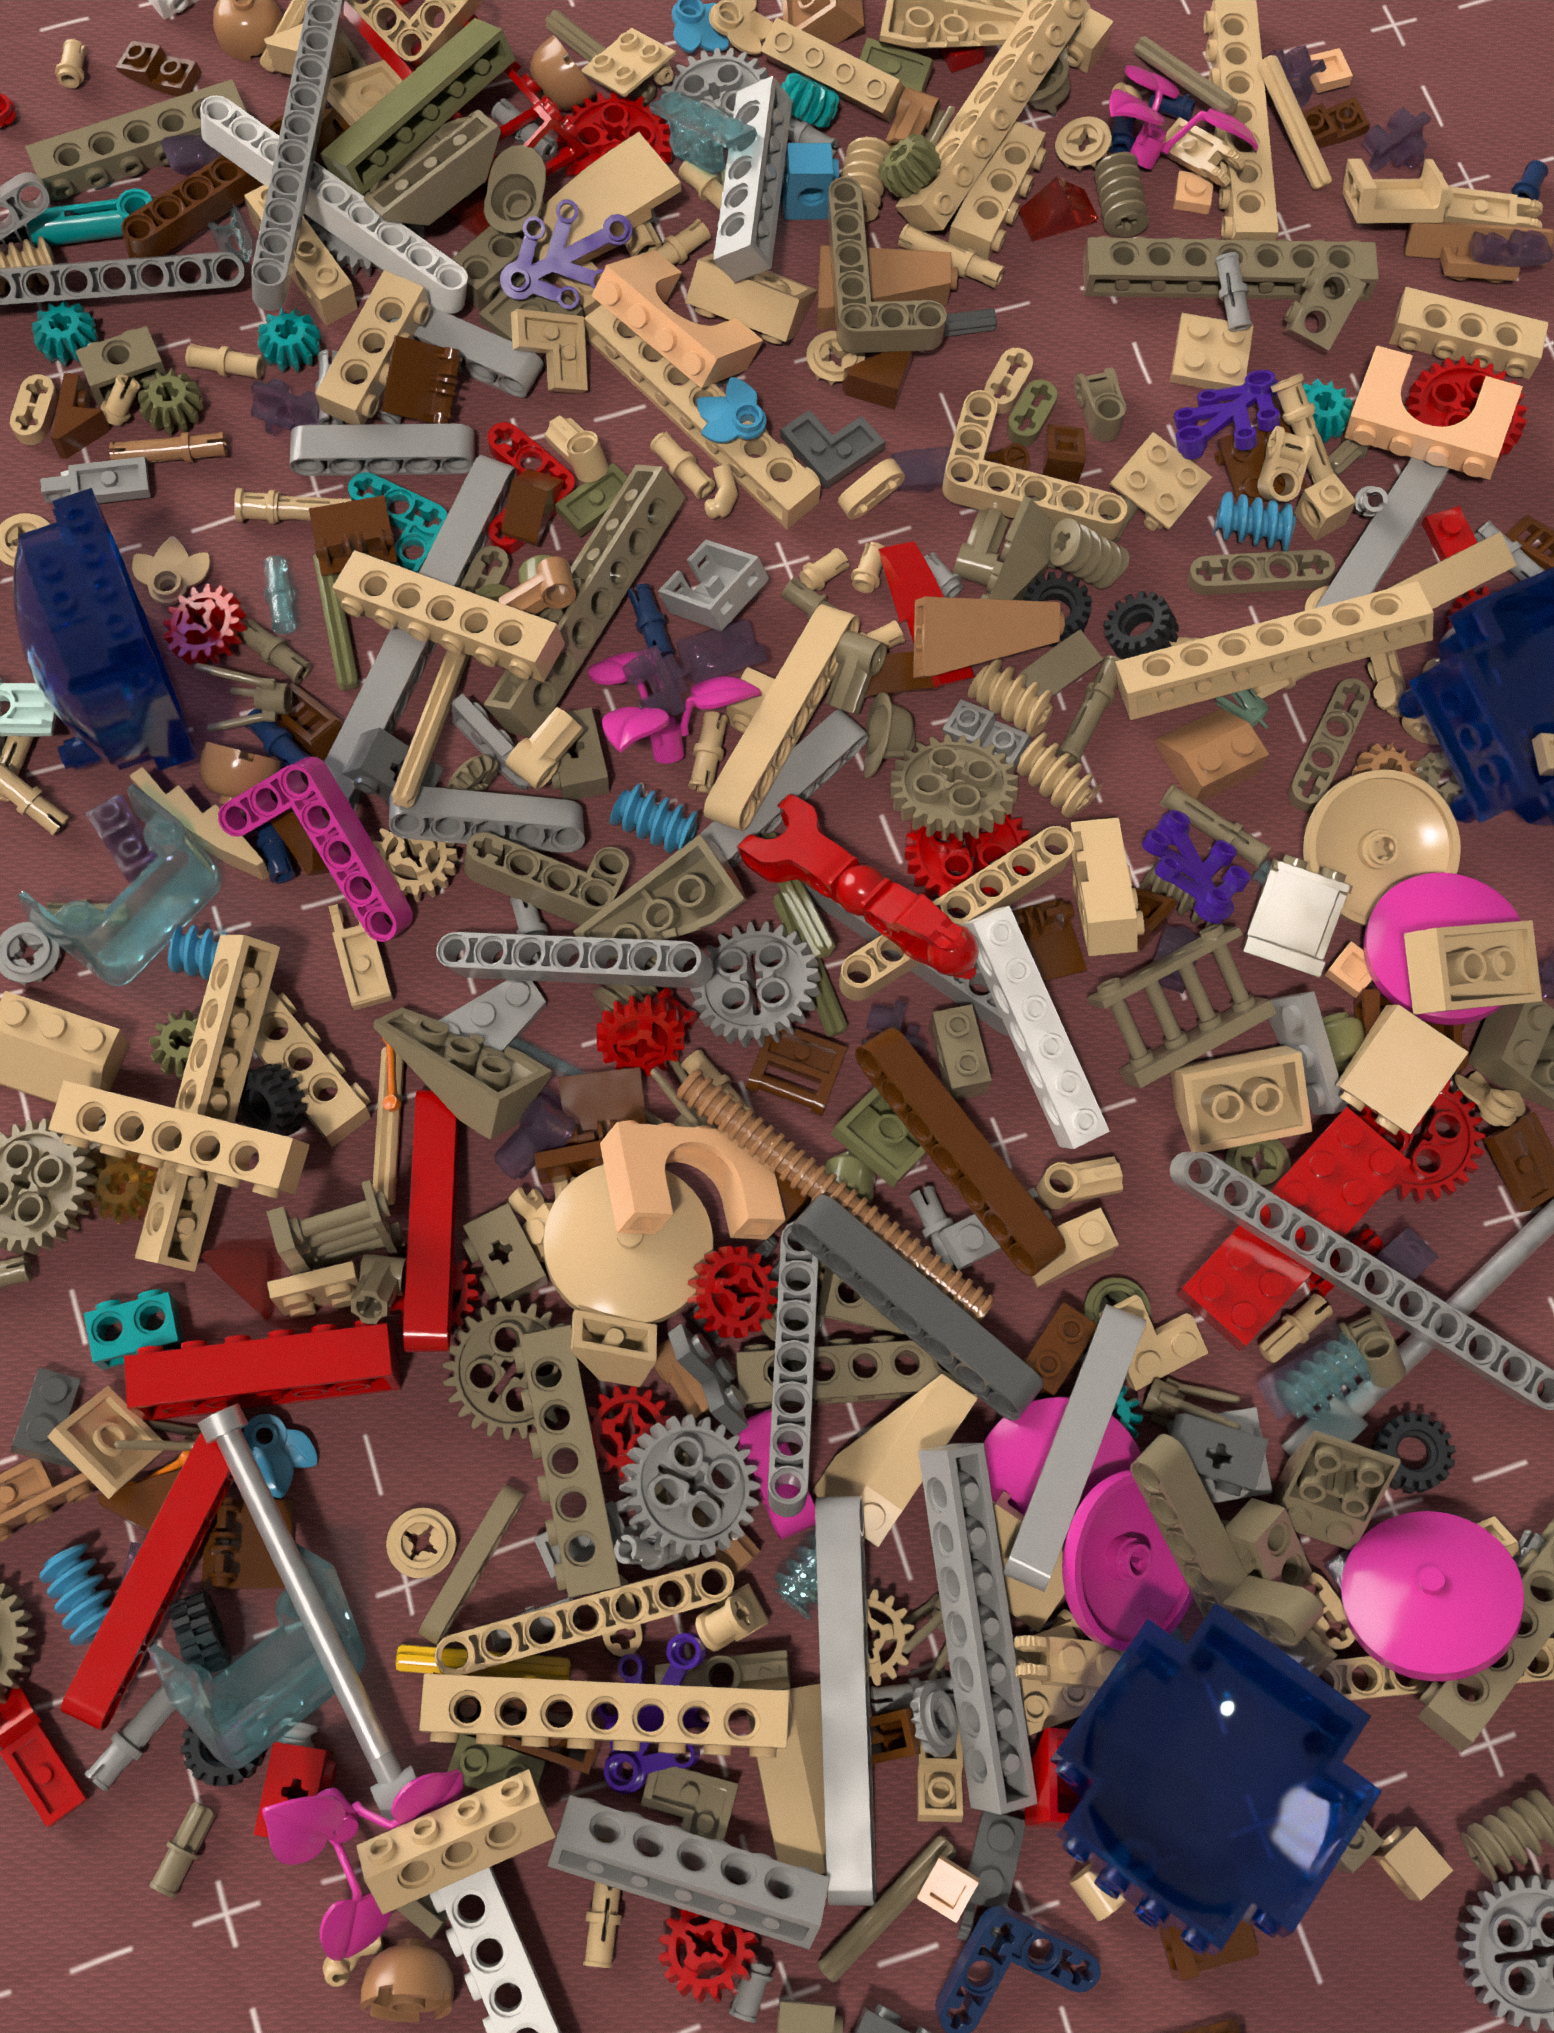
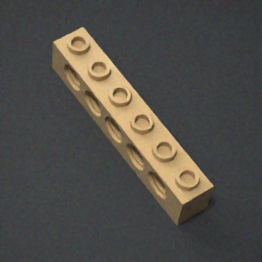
M355 550L332 587L340 601V607L351 616H366L374 619L376 623L386 629L392 630L395 627L404 630L419 641L427 642V640H431L441 644L443 648L451 653H466L474 656L486 666L494 667L498 665L509 669L515 676L525 680L531 677L544 682L565 645L557 623ZM514 642H518V643L515 644V645L509 646L510 644H512V643H514Z
M64 1080L48 1129L64 1134L62 1143L88 1149L89 1142L101 1144L100 1153L125 1159L127 1151L139 1154L137 1162L161 1169L165 1161L177 1164L175 1172L195 1178H201L203 1171L215 1174L213 1182L238 1189L241 1181L254 1184L252 1192L277 1199L280 1191L296 1194L310 1146L294 1138ZM105 1114V1115H106L105 1124H104V1126L99 1130V1129H98L99 1120H100V1118ZM143 1123V1134L136 1140V1130ZM181 1133V1144L174 1150L173 1141ZM219 1142V1155L212 1160L211 1150ZM258 1151L259 1162L254 1169L250 1170L249 1160Z

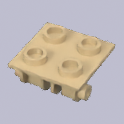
M631 28L621 34L602 53L596 55L590 63L581 69V72L585 76L626 97L650 77H653L654 81L660 85L670 83L673 79V71L669 60L676 55V51Z
M1153 432L1109 485L1146 512L1144 525L1149 530L1155 531L1163 526L1169 530L1210 481L1212 476L1190 459L1183 458L1178 450Z
M1071 1621L1033 1635L1077 1639ZM1015 1649L1017 1665L1023 1663L1041 1665L1040 1653L1023 1652ZM1019 1678L1027 1736L1103 1707L1097 1690L1042 1685L1041 1681Z

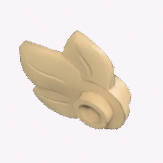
M721 0L712 7L709 13L711 26L720 34L727 35L731 44L738 50L752 55L760 54L762 48L761 41L766 40L773 22L755 11L757 0Z
M174 536L169 537L160 546L154 557L146 554H135L132 563V570L137 581L148 587L149 593L155 602L165 606L179 603L178 596L182 595L185 597L189 588L202 583L210 569L208 553H197L188 556L183 545ZM167 586H174L170 591H163Z
M1479 1071L1472 1073L1468 1079L1459 1074L1455 1075L1457 1087L1467 1098L1478 1105L1481 1117L1489 1124L1494 1126H1511L1517 1116H1522L1525 1113V1104L1519 1092L1492 1089Z

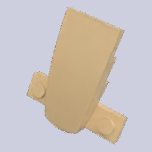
M640 132L636 133L579 173L546 204L543 202L540 219L544 222L546 231L544 236L537 241L532 260L533 263L546 257L558 218L556 207L560 201L564 199L574 201L579 211L577 219L571 224L565 247L602 229L605 220L613 214H621L628 218L632 229L652 218V208L681 192L680 180ZM567 204L560 209L561 216L566 219L571 218L575 212L574 208ZM537 222L527 229L528 233L532 236L538 235L541 232V225ZM619 222L613 223L610 227L611 234L616 237L621 236L625 231L624 226ZM522 231L520 236L524 239L525 234ZM608 243L572 263L596 271L598 269L591 260L617 246ZM554 272L545 276L552 282L560 284L561 287H574L580 297L578 305L583 308L585 316L602 305L591 296L594 291L592 286ZM598 274L594 278L595 285H597L602 274ZM565 291L575 302V294L572 291Z

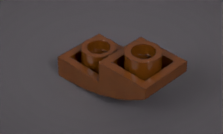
M133 40L130 41L116 65L117 71L122 75L144 86L177 97L190 93L202 72L196 61L166 56L161 45Z
M1356 96L1328 109L1322 103L1302 112L1318 148L1342 143L1370 132V123Z
M914 651L886 654L884 664L879 673L872 676L864 698H873L879 693H887L891 697L898 696L904 692L937 691L944 686L935 688L931 676L913 678Z

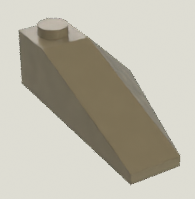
M403 1007L374 1020L373 1028L460 1121L490 1140L519 1123L551 1077L552 1070L521 1051L507 1047L504 1052L483 1045L485 1038L473 1033L469 1038L448 1032L449 1028L446 1023Z

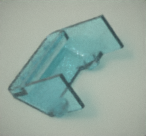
M134 783L127 788L134 814L146 823L143 834L145 843L158 857L103 912L87 901L75 900L64 905L53 915L24 890L18 895L26 917L32 924L103 982L112 986H122L131 982L171 941L177 926L181 925L184 928L218 893L221 887V877L217 866L181 821Z
M295 1543L357 1674H359L365 1663L366 1652L336 1569L331 1563ZM286 1589L279 1596L275 1608L280 1627L213 1679L209 1671L199 1664L186 1665L157 1644H153L148 1648L169 1701L214 1757L231 1769H239L249 1764L336 1694Z

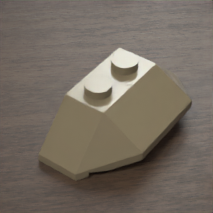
M480 110L470 113L469 117L457 118L441 125L370 188V192L366 193L363 198L365 203L384 221L429 226L486 182L501 133L499 126Z

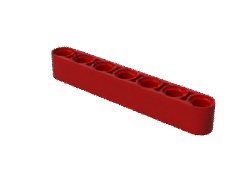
M416 1090L403 1326L405 1352H449L451 1346L460 1120L432 1090Z
M202 1432L199 1434L62 1701L60 1709L62 1713L100 1731H103L114 1717L169 1609V1604L172 1603L234 1480L217 1442L207 1444Z

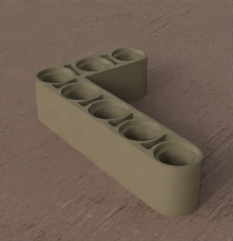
M851 177L835 179L829 186L827 223L838 345L843 350L852 353L926 351L937 348L943 341L947 317L946 310L942 304L932 300L871 302L862 189L860 184Z
M1160 1434L1131 1464L1130 1470L1200 1612L1211 1625L1222 1631L1287 1647L1297 1646L1323 1616L1324 1610L1320 1601L1311 1592L1302 1587L1247 1575L1186 1449L1172 1436Z

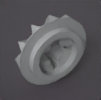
M22 922L8 928L0 936V972L9 981L19 982L25 986L28 982H42L43 977L48 973L55 972V965L58 958L61 957L59 940L45 925L36 922ZM22 942H25L32 950L39 949V951L33 954L35 959L33 965L27 963L24 958L18 959L24 955Z
M928 1683L916 1688L914 1693L915 1699L910 1704L914 1712V1718L911 1721L916 1727L915 1737L921 1739L923 1750L931 1752L935 1758L947 1756L953 1752L958 1736V1718L955 1707L946 1692L936 1683Z

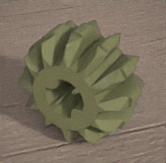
M914 133L909 135L906 140L900 139L899 143L895 147H891V151L883 156V163L880 164L878 169L880 178L884 182V186L891 193L893 192L896 197L908 198L913 193H919L920 189L928 185L929 180L936 176V170L939 168L941 160L932 142L922 134L916 135Z
M171 368L165 376L156 371L154 381L144 380V390L138 392L140 412L146 422H150L151 427L156 432L165 428V431L171 436L175 428H180L182 431L187 432V423L198 424V413L204 412V403L201 398L202 392L196 382H192L191 377L186 372L177 376V373Z
M186 1009L179 1020L174 1013L169 1012L168 1019L171 1023L167 1026L163 1023H156L155 1029L160 1035L149 1038V1044L152 1048L156 1049L151 1053L154 1063L161 1064L160 1069L165 1075L169 1076L176 1072L179 1080L183 1078L191 1046L187 1048L185 1046L179 1047L182 1042L190 1044L193 1041L199 1018L198 1016L195 1019L191 1010Z

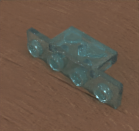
M677 91L665 93L660 97V100L649 104L651 113L669 121L671 132L669 143L675 156L712 174L725 170L722 146L731 148L757 136L756 128L742 122L741 119L733 118L718 109H713Z

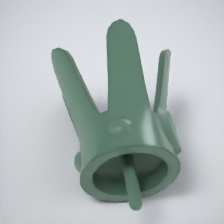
M1252 688L1231 693L1241 707L1223 696L1216 697L1217 701L1215 704L1249 722L1252 728L1258 722L1264 728H1268V725L1262 718L1270 711V708L1260 696H1256Z

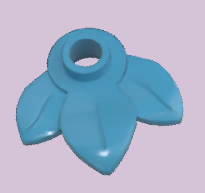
M678 0L673 6L671 14L672 20L675 23L673 36L681 49L688 53H693L699 46L709 52H714L718 47L720 52L728 49L729 41L727 35L717 32L709 22V13L717 3L703 4L701 0Z
M731 377L729 379L725 397H699L696 400L699 414L707 422L701 431V435L712 442L728 443L736 438L754 439L759 437L766 428V415L757 405L755 390L738 378ZM744 421H750V422H752L753 424L745 425V424H742V422H744Z
M270 1413L258 1414L248 1421V1425L245 1426L243 1435L273 1497L277 1499L284 1497L292 1481L293 1468L316 1466L317 1453L310 1438L300 1430L286 1429L284 1422L278 1416ZM260 1428H269L273 1433L272 1441L269 1443L260 1442L257 1439V1431Z

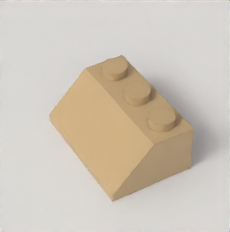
M714 253L698 259L685 303L696 306L695 312L710 318H715L716 315L728 320L737 318L748 328L761 332V337L764 340L775 344H782L783 341L787 342L796 336L816 297L817 289L768 270L734 283L716 265L713 260Z
M8 991L4 992L0 1000V1085L55 1104L57 1103L63 1080L110 1092L130 1046L129 1041L120 1029Z
M1287 1045L1184 1064L1170 1072L1175 1108L1191 1152H1210L1313 1132L1302 1053Z

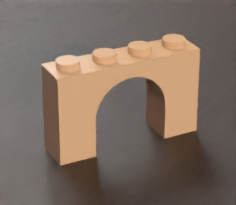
M656 250L606 265L591 296L700 388L748 369L763 340L737 318L717 325L706 326L691 322L668 308L664 303L667 302L682 272Z
M1376 346L1351 413L1345 438L1361 445H1371L1391 451L1399 456L1413 457L1434 466H1444L1464 472L1472 477H1482L1490 480L1523 386L1486 376L1476 406L1465 420L1445 427L1427 425L1413 418L1407 412L1401 400V391L1407 378L1413 355Z
M626 1120L617 1122L600 1142L617 1233L655 1235L673 1216L665 1175V1164L673 1162L691 1165L705 1173L713 1181L721 1195L730 1238L766 1240L786 1219L776 1175L769 1171L771 1166L767 1163L761 1165L759 1163L760 1158L756 1155L754 1157L749 1156L750 1150L746 1147L740 1149L738 1147L739 1142L736 1139L730 1141L728 1139L729 1134L725 1131L720 1133L717 1129H712V1127L706 1125L681 1127L675 1126L672 1123L652 1125L638 1124L636 1121Z

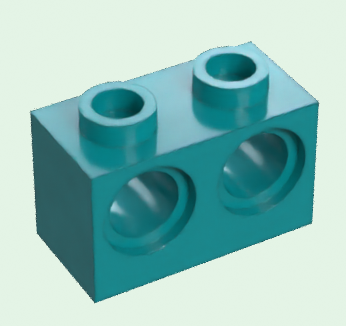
M161 1289L148 1290L138 1294L137 1300L121 1303L120 1300L104 1301L95 1306L96 1310L84 1313L92 1362L100 1369L105 1370L124 1365V1356L136 1355L137 1349L141 1347L162 1346L164 1351L181 1349V1343L185 1342L178 1303L169 1292L163 1293ZM155 1313H164L165 1321L163 1325L157 1330L148 1331L146 1324L150 1316ZM122 1323L121 1335L114 1341H105L104 1335L107 1328L112 1324Z

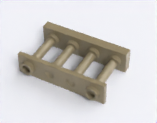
M1222 923L1210 925L1200 931L1201 937L1121 980L1113 978L1097 986L1098 992L1087 997L1091 1006L1104 1009L1110 1006L1130 1051V1063L1119 1069L1125 1084L1142 1088L1277 1014L1270 999L1248 994L1227 946L1228 942L1243 935L1239 927L1225 926ZM1210 952H1213L1233 998L1232 1008L1221 1014L1214 1012L1193 964V961ZM1176 970L1179 971L1200 1018L1197 1021L1198 1026L1188 1032L1180 1030L1158 981ZM1143 988L1166 1037L1163 1040L1164 1045L1153 1051L1146 1049L1124 998Z
M370 1180L361 1182L366 1198L365 1201L299 1221L298 1217L291 1219L284 1207L267 1211L277 1252L292 1274L298 1275L322 1269L325 1266L382 1248L387 1249L390 1257L401 1258L398 1248L405 1246V1241L399 1223L391 1224L388 1218L391 1214L384 1191L375 1192Z

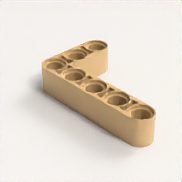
M345 0L402 59L416 66H421L453 38L483 2V0H426L416 13L411 16L396 0H369L365 4H362V0ZM440 11H444V23L440 27L435 28V16ZM395 13L397 18L396 24L392 29L387 30L386 21L391 14ZM421 39V50L417 55L413 56L411 46L415 40Z
M983 390L971 392L966 397L946 464L942 486L943 494L949 501L979 510L995 509L1002 512L1003 516L1014 518L1023 497L1036 496L1041 500L1034 502L1055 525L1065 518H1072L1109 540H1113L1119 535L1127 514V505L1121 496L986 461L985 456L995 423L998 403L991 393ZM973 413H981V414H984L985 416H984V417H977V416L973 415ZM964 445H972L977 449H967ZM963 477L967 482H958L954 478ZM998 486L1001 487L1004 491L997 492L992 490L990 487ZM1072 505L1076 507L1078 510L1071 511L1066 509L1064 506ZM1101 515H1110L1114 520H1106Z

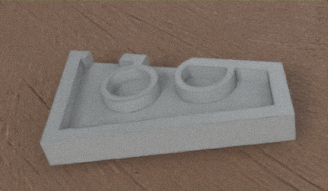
M506 980L438 1021L448 1025V1032L468 1038L473 1033L485 1038L483 1045L504 1052L512 1042H516L547 1006L546 1001L533 981Z
M1315 992L1271 998L1270 1000L1277 1014L1268 1020L1280 1045H1287L1302 1053L1308 1103L1313 1115L1335 1114L1343 1111L1348 1105L1340 1098L1343 1091L1335 1086L1340 1078Z

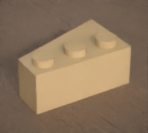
M1119 817L1071 822V833L1075 841L1072 852V889L1088 956L1137 952V935H1144V919L1142 911H1138L1136 888H1132L1130 866L1127 865Z

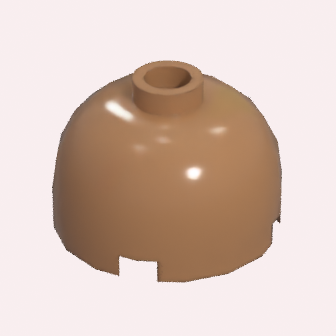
M218 0L213 10V27L218 44L229 56L243 61H252L251 56L264 53L266 49L264 39L274 34L283 14L276 0Z
M554 34L534 52L530 61V73L532 78L542 88L538 92L541 98L547 95L561 110L569 111L572 110L573 105L581 107L584 105V99L589 98L591 100L597 95Z
M205 742L200 759V773L206 787L212 792L219 794V803L225 804L280 771L282 761Z
M400 1939L398 1946L383 1950L369 1964L361 1989L360 2009L364 2011L368 2006H371L370 2016L394 2022H420V2012L434 2011V2020L451 2014L453 2009L454 1981L448 1962L436 1950L425 1947V1941L422 1939Z

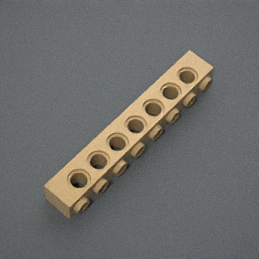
M1033 0L935 146V150L941 160V164L936 170V176L931 178L928 185L922 187L919 193H913L908 198L901 197L897 203L896 209L912 227L923 232L944 230L1091 6L1086 0Z
M1213 0L1211 10L1205 12L1203 22L1204 33H1209V40L1206 46V61L1212 63L1208 80L1237 99L1238 106L1231 116L1244 123L1251 130L1258 143V150L1255 152L1252 146L1242 138L1218 127L1215 128L1214 136L1223 140L1228 147L1241 154L1246 161V165L1241 170L1230 166L1224 159L1217 165L1231 179L1229 185L1226 188L1221 186L1219 191V208L1224 209L1225 217L1222 219L1221 236L1222 239L1227 240L1248 238L1276 241L1279 230L1265 84L1258 69V63L1262 60L1257 0Z
M600 305L584 318L586 340L719 466L731 464L734 480L786 529L790 528L819 504L821 483L818 476L810 468H804L794 459L791 450L782 443L778 444L768 434L766 428L757 438L750 440L736 438L728 443H715L701 435V431L707 422L700 416L696 400L699 397H725L726 394L718 388L717 383L700 388L603 305ZM675 383H682V384H684V385L676 386V385H673V384H675ZM744 421V422H742V424H745V425L753 424V423L750 422V421ZM757 454V455H760L761 457H759V458H752V457H750L749 455ZM783 478V479H786L787 481H786V482H777V481H775L774 479Z
M1416 581L1115 661L1118 690L1130 720L1431 641L1433 640L1434 612L1419 582Z
M220 935L175 1109L231 1123L235 1122L280 946L246 935ZM181 1133L173 1141L174 1150L181 1144ZM219 1142L211 1150L212 1160L219 1155ZM165 1161L163 1168H158L135 1258L195 1272L218 1183L213 1182L215 1178L213 1173L203 1171L201 1178H195L175 1172L177 1164Z
M424 1674L419 1731L431 1733L430 1742L457 1743L458 1734L476 1735V1744L503 1745L504 1736L522 1737L521 1746L549 1747V1738L567 1739V1748L594 1749L595 1741H613V1750L640 1751V1743H659L658 1752L685 1754L686 1745L704 1746L705 1755L731 1756V1747L750 1748L749 1757L776 1758L777 1749L787 1748L789 1691ZM468 1697L477 1698L481 1704L480 1716L472 1723H462L457 1715L459 1703ZM519 1699L526 1704V1718L518 1725H508L502 1716L503 1708L510 1700ZM556 1702H567L573 1710L570 1723L561 1728L551 1726L547 1717L549 1708ZM604 1703L614 1705L619 1714L615 1726L608 1730H601L593 1723L594 1710ZM650 1705L660 1708L664 1714L663 1725L654 1732L644 1731L638 1725L640 1711ZM701 1708L707 1712L710 1724L703 1733L692 1734L685 1729L683 1717L689 1709ZM737 1710H746L754 1718V1730L747 1736H737L729 1728L728 1719Z

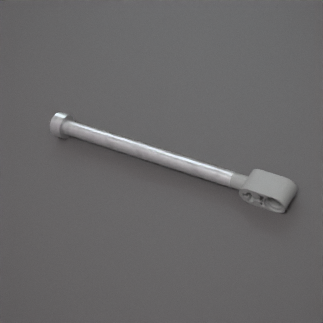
M1554 1199L1464 1283L1446 1303L1468 1316L1554 1234ZM1441 1315L1436 1318L1434 1323L1436 1334L1443 1327ZM1413 1334L1398 1346L1406 1368L1405 1376L1434 1349V1347ZM1366 1377L1345 1398L1336 1393L1296 1430L1281 1447L1291 1457L1314 1431L1352 1442L1368 1426V1423L1362 1417L1394 1386L1380 1388L1374 1386Z
M239 1404L232 1405L200 1421L198 1426L207 1444L215 1441L218 1444L378 1783L371 1786L370 1790L384 1818L394 1820L391 1809L395 1797L406 1784L416 1779L417 1776L411 1765L402 1769L241 1431V1428L248 1425Z

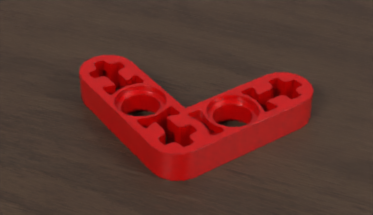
M500 422L490 428L487 435L490 453L496 460L516 467L517 476L526 471L521 466V463L526 458L534 457L542 462V465L535 471L544 474L549 472L550 476L564 480L565 489L561 490L557 502L576 490L573 474L517 426L508 422ZM501 438L506 441L511 438L512 447L505 442L498 445V439ZM555 506L548 522L557 515ZM505 508L489 524L488 533L491 546L500 547L506 554H512L526 543L513 538L510 539L507 536L500 539L499 532L502 529Z

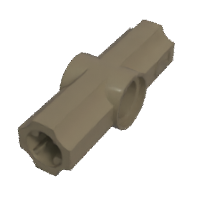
M787 1650L729 1657L718 1655L711 1659H704L700 1666L689 1669L681 1686L714 1687L712 1683L714 1670L719 1666L728 1665L732 1667L735 1674L734 1681L728 1688L782 1691L791 1689ZM671 1663L655 1665V1685L661 1684Z

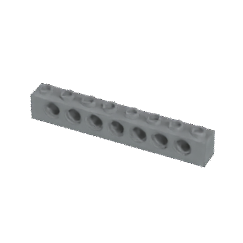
M954 1443L919 1450L918 1453L970 1806L978 1810L1005 1814L1038 1804L1020 1682L1019 1678L1015 1677L1017 1662L984 1443Z

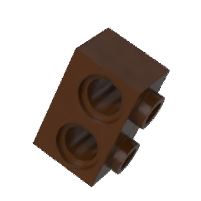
M1064 1302L1024 1361L1043 1381V1388L1036 1396L1039 1399L1053 1397L1098 1326V1324Z

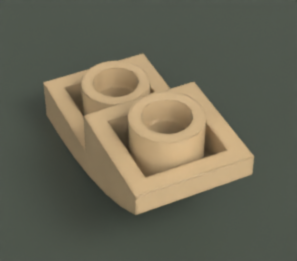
M958 1725L955 1748L947 1756L935 1758L931 1752L923 1750L921 1739H918L921 1754L917 1755V1821L962 1822L963 1752Z

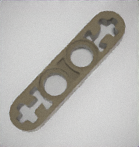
M1316 549L1202 556L1193 561L1187 574V583L1192 591L1201 595L1317 589L1328 583L1335 570V562L1329 553ZM1274 564H1281L1288 569L1289 576L1277 578L1271 574L1269 567ZM1311 564H1316L1317 569L1323 570L1320 575L1316 574L1315 569L1310 568ZM1244 566L1251 571L1252 578L1246 581L1239 580L1234 576L1232 569ZM1224 568V573L1220 574L1221 569ZM1200 570H1206L1207 576H1212L1210 581H1205L1204 576L1199 575ZM1298 571H1302L1300 576H1297Z
M1355 678L1345 679L1337 686L1288 789V799L1292 806L1298 810H1313L1320 799L1326 794L1370 699L1369 688L1361 680ZM1351 692L1356 695L1355 701L1349 711L1346 712L1341 709L1348 693ZM1330 721L1342 723L1346 728V735L1341 737L1333 736L1327 730V723ZM1316 752L1326 753L1331 758L1332 765L1328 768L1318 767L1312 761V754ZM1311 776L1317 780L1311 790V795L1307 798L1302 793Z
M508 1484L499 1492L426 1615L418 1635L435 1645H438L446 1636L519 1512L526 1496L524 1493Z

